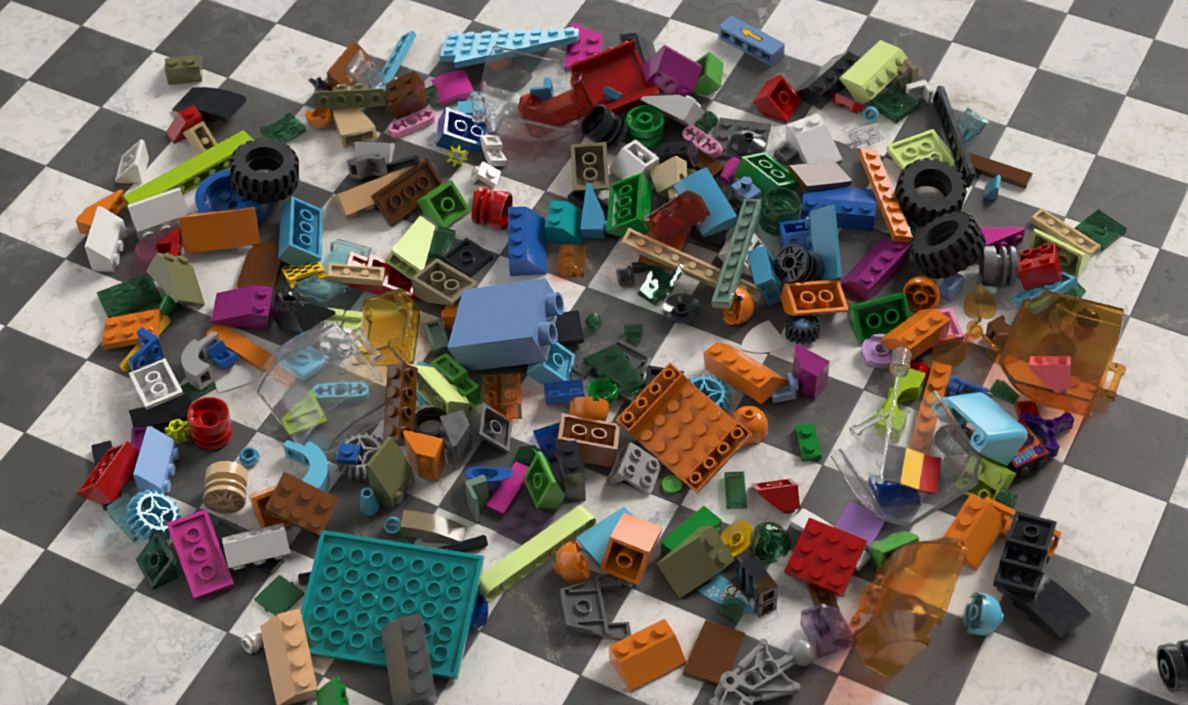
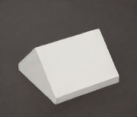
M144 140L138 141L121 157L115 182L143 183L149 160Z
M355 142V157L377 153L380 154V157L385 158L386 163L392 162L395 144Z

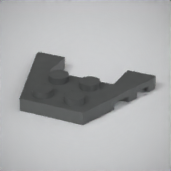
M617 339L600 349L596 355L586 357L584 362L572 365L571 373L585 380L596 367L627 383L619 391L618 398L631 404L637 398L647 366L650 363V355L621 339Z
M601 574L588 582L581 581L560 589L559 597L565 629L617 641L631 635L629 622L607 623L601 593L602 590L621 589V579L611 574L604 576Z

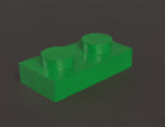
M815 423L795 425L801 461L820 460L822 453Z

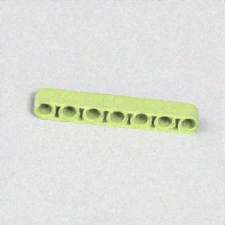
M583 506L576 507L482 573L478 587L479 594L486 601L495 599L554 557L563 545L575 541L576 536L594 526L597 521L596 518Z

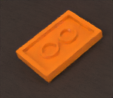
M160 309L107 318L101 343L103 349L108 350L139 344L137 331L141 327L159 338L162 318Z

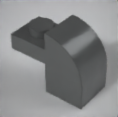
M366 154L347 160L350 178L362 179L370 175L385 176L388 174L387 163L384 157H380V154Z

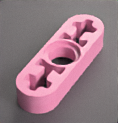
M423 109L394 121L388 126L389 135L392 138H401L430 126L436 121L435 112L432 109ZM409 122H416L415 125H408Z
M693 125L687 126L683 130L682 135L685 140H692L695 147L709 157L717 158L721 155L723 151L722 146L711 136ZM702 139H706L704 144L699 145Z

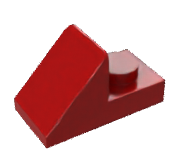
M180 229L174 230L157 243L159 253H169L177 257L179 255L182 256L183 241Z

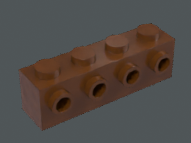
M405 363L387 366L383 442L390 436L398 447L405 446L403 434L405 430L414 432L418 368Z

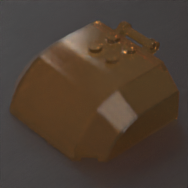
M1050 290L1041 292L1040 296L1033 299L1026 298L1021 302L999 359V366L1012 386L1028 399L1049 408L1090 418L1096 410L1100 397L1109 402L1116 400V392L1121 377L1127 369L1126 366L1113 362L1122 330L1124 309ZM1030 356H1071V389H1066V393H1055L1054 389H1049L1029 369ZM1113 371L1114 376L1109 390L1104 389L1108 373Z
M934 538L910 543L897 549L877 569L873 582L868 587L863 588L858 609L850 621V625L855 628L852 639L864 665L891 679L929 645L932 637L928 635L935 624L940 626L963 565L968 550L964 546V541L955 538Z

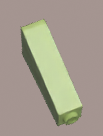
M420 216L393 247L385 262L411 280L412 277L425 267L435 226Z

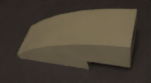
M403 510L400 526L402 536L421 537L423 542L453 544L463 541L465 538L466 526L429 513Z

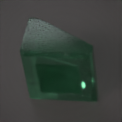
M536 445L519 447L513 463L518 462L530 467L537 452L541 451Z

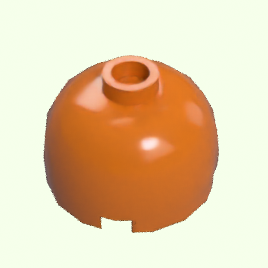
M916 276L910 279L902 292L906 293L909 310L913 313H917L919 310L937 308L940 301L939 286L933 279L926 276Z
M737 287L731 308H719L725 315V317H722L723 320L729 325H737L746 322L752 316L754 300L746 289Z
M593 397L573 398V402L570 401V415L606 421L608 417L609 402L599 398V402L593 401Z
M743 406L733 412L731 417L736 422L739 421L753 434L744 445L754 442L759 444L766 438L768 434V420L759 408Z
M577 540L563 545L557 551L556 563H553L555 573L557 575L560 574L569 583L589 580L588 577H590L586 556L583 557L582 553L579 552L583 549Z

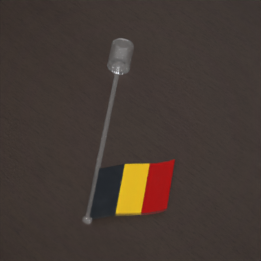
M899 347L893 350L889 371L896 377L880 470L876 482L878 484L883 482L893 483L921 493L936 494L942 457L928 456L909 448L888 444L900 378L906 377L909 374L912 358L910 350Z

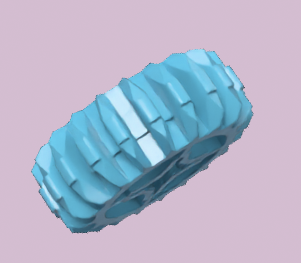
M704 374L700 378L695 375L694 380L688 378L693 385L727 413L731 405V394L729 386H726L725 381L720 382L719 377L713 379L712 375L705 377Z
M148 489L144 493L142 491L130 500L126 508L125 516L128 518L126 524L132 525L130 530H135L136 536H143V541L149 538L150 543L155 540L160 543L171 537L167 523L181 518V515L178 514L180 509L175 508L176 502L170 501L171 496L166 498L164 492L158 494L156 489L152 492ZM163 520H166V526H163Z

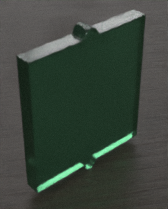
M279 574L254 598V601L261 605L265 612L269 611L276 616L287 612L305 593L296 587L294 582H289Z

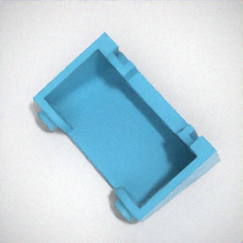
M981 392L942 397L931 409L938 416L949 418L962 427H966V423H971L976 428L971 437L972 447L978 453L1006 466L1027 439V430L989 396Z

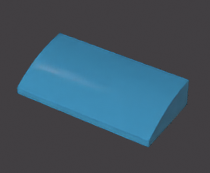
M707 168L686 176L673 186L703 237L735 227L737 215Z

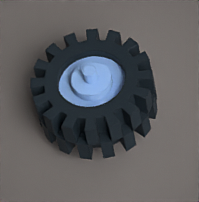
M791 315L785 321V336L791 343L795 341V344H799V342L801 345H805V342L811 344V341L815 342L819 338L820 321L816 316Z

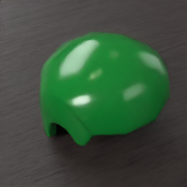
M607 378L594 380L587 388L588 395L593 397V401L599 402L600 398L608 401L610 405L618 396L616 384L613 385L610 379Z

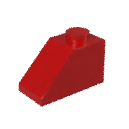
M195 106L178 112L166 131L173 144L185 140L186 137L183 132L202 122V115Z

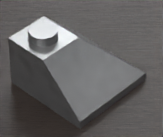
M484 402L468 411L467 421L470 431L505 453H508L513 420Z

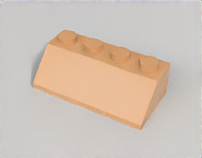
M401 169L334 195L332 200L343 216L349 215V218L358 215V210L363 208L366 211L373 209L376 206L370 195L405 173V170Z
M300 609L280 613L261 625L260 629L276 705H290L316 698L318 686Z

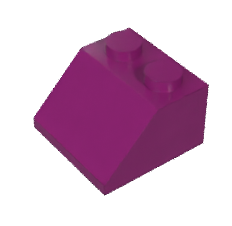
M796 344L794 346L792 371L794 378L798 382V392L805 397L816 400L827 386L830 361Z

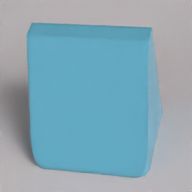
M997 175L986 184L983 194L984 199H997L1001 175Z

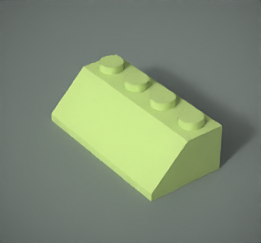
M880 40L839 79L856 102L864 104L872 100L898 75L897 68L903 66L907 56L901 48Z

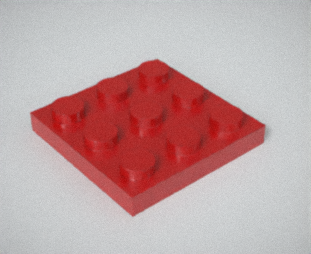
M809 517L787 563L784 574L843 598L867 545V540Z

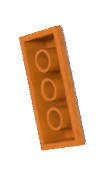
M716 342L703 352L706 370L760 404L788 383L786 378L732 345Z

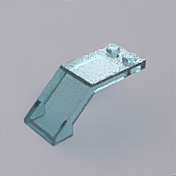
M341 239L332 241L330 251L322 264V267L325 268L326 276L329 263L346 264L350 252L368 258L372 248ZM316 274L295 283L293 291L299 292L304 297L313 296L318 301L327 302L351 290L352 287L341 282H329L326 279L319 280Z

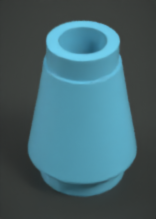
M364 488L361 491L359 508L363 514L372 516L377 513L380 504L373 490Z

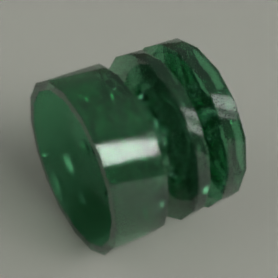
M777 187L768 190L762 201L759 215L760 227L766 233L778 236L779 222L798 220L801 208L799 196L787 188Z

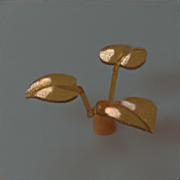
M978 284L966 297L963 304L965 314L969 318L975 319L968 322L966 326L967 333H965L963 341L960 343L956 335H947L936 344L931 356L933 362L951 365L952 367L961 364L966 357V350L962 346L965 345L968 337L973 339L982 337L990 344L986 349V355L990 361L996 364L1006 365L1014 363L1020 358L1018 343L1012 335L1007 333L998 334L992 342L983 333L980 322L982 318L990 319L994 316L996 302L990 291L983 285Z

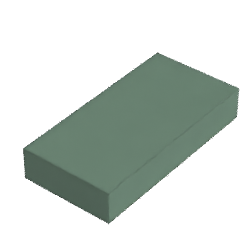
M441 319L423 323L433 355L449 351L447 348L449 339Z

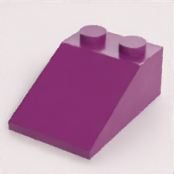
M253 285L216 293L211 324L268 330L270 309L273 302V287Z

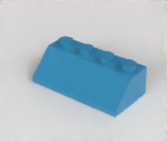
M293 196L289 198L281 209L278 259L294 266L321 261L322 209Z
M829 205L810 211L808 217L805 218V228L809 229L807 246H810V250L819 254L823 259L824 274L820 281H840L842 273L835 205Z

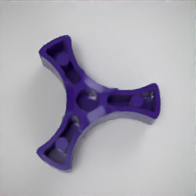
M1026 411L1022 416V419L1034 434L1042 439L1043 445L1050 452L1049 457H1056L1060 445L1057 443L1055 436L1061 431L1072 429L1074 423L1072 414L1064 411L1061 416L1054 419H1042V417L1038 418L1029 411Z

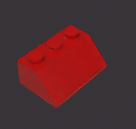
M128 441L108 449L76 494L101 505L114 503L121 494L119 492L131 482L132 479L130 477L134 473L140 452Z

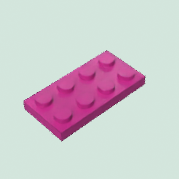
M206 509L167 523L194 600L234 586Z

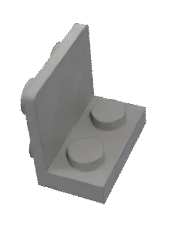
M630 442L618 452L606 482L613 486L619 481L626 480L649 495L653 490L663 463Z

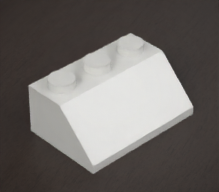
M180 187L127 205L135 232L141 244L169 235L176 229L181 230L179 217L190 215Z
M101 206L97 207L85 244V250L92 271L114 272L116 265L120 261L119 255L123 251V242L128 236V229L125 227L123 219Z
M283 523L222 538L228 568L233 567V570L244 568L247 563L254 562V565L266 562V559L272 557L275 560L287 557L286 554L290 553Z

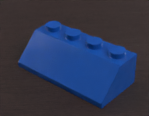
M526 206L508 207L510 276L547 274L545 218Z

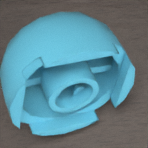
M974 592L969 597L973 598L971 604L967 603L965 606L964 627H969L967 631L969 634L986 636L993 633L1002 623L1003 613L999 602L993 596Z

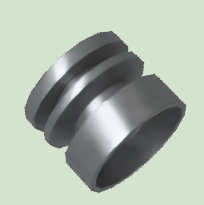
M985 246L984 252H981L979 258V275H982L981 285H994L997 277L999 278L1000 285H1005L1006 279L1008 285L1015 284L1018 270V258L1015 247L1009 246L1006 250L1005 246H1001L999 255H997L994 246Z

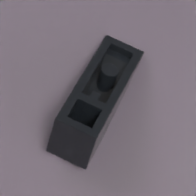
M183 395L149 409H146L144 406L131 409L129 413L133 428L187 417L190 406L187 395Z

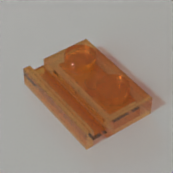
M560 244L557 277L581 276L584 278L586 245L578 247V245Z

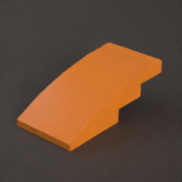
M255 207L219 212L213 211L179 217L185 253L221 250L261 243Z

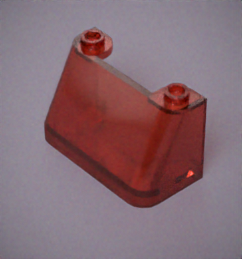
M583 69L575 72L570 77L571 90L544 102H541L539 96L535 93H528L520 97L517 109L532 136H542L591 114L593 102L587 77Z

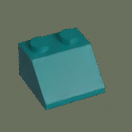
M551 200L545 224L546 242L582 245L583 236L580 230L582 212L569 202Z

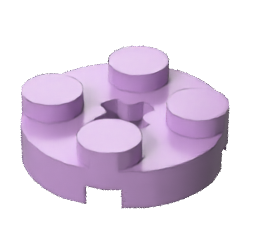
M885 334L872 335L871 339L863 342L861 354L866 366L892 369L898 362L900 357L880 342V339ZM882 349L885 353H879L878 351Z

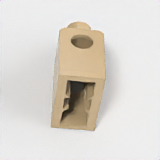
M674 156L649 170L657 193L669 198V201L672 203L680 200L673 186L687 176L686 161Z

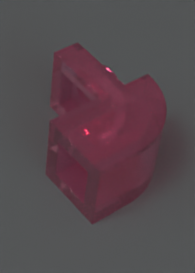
M161 233L147 243L141 240L136 245L135 253L139 267L147 275L149 274L146 270L156 253H159L157 243L165 238Z

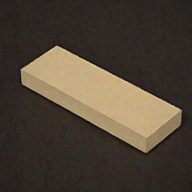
M329 263L326 280L329 282L383 286L385 268Z

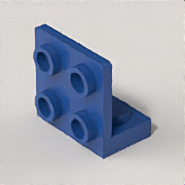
M143 327L137 331L138 342L142 348L128 359L131 371L165 358L159 338Z

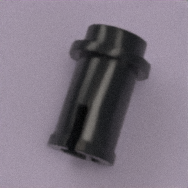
M631 262L634 274L648 271L652 273L651 271H655V267L652 265Z

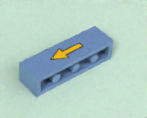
M730 16L719 25L718 39L771 67L784 57L785 43L733 16Z

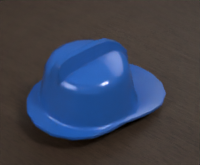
M476 466L468 468L465 475L472 479L484 474L487 480L488 493H492L499 488L501 481L513 476V471L508 468Z

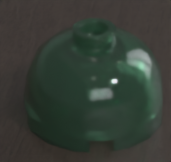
M772 521L758 524L749 535L751 553L754 557L758 556L761 563L777 562L776 558L785 557L791 548V539L788 532L780 524Z

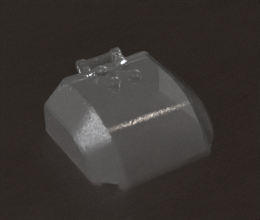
M495 45L485 62L481 83L482 93H470V101L472 102L474 112L472 115L473 122H485L487 135L523 143H548L562 139L577 131L583 121L577 84L571 71L567 73L561 68L562 63L558 60ZM551 77L554 90L553 101L533 104L530 88L543 87L544 78ZM479 101L483 102L484 113L480 112Z
M326 319L290 339L272 354L262 368L257 395L294 442L305 446L310 441L317 445L323 453L329 454L337 449L344 439L349 440L350 435L355 437L358 432L361 434L384 420L386 384L373 366L383 358V354L374 348L360 327L347 335L337 321ZM359 340L371 356L366 358L354 341Z
M936 390L893 420L887 411L881 408L874 416L859 425H853L849 430L852 436L857 439V442L843 451L838 449L831 456V459L857 498L875 517L882 521L906 527H912L977 486L978 468L981 465L982 459L979 453L972 447L971 441ZM879 421L884 422L885 425L867 436L863 435L862 432ZM890 444L909 448L928 456L942 457L937 493H921L898 484L880 481L886 446Z

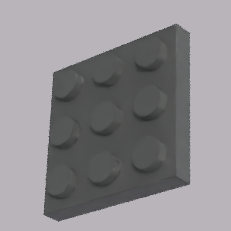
M720 117L714 139L719 142L723 151L719 157L712 159L728 161L736 157L741 160V157L744 155L736 153L732 149L730 141L736 132L745 129L758 131L765 137L766 146L760 153H766L771 124Z

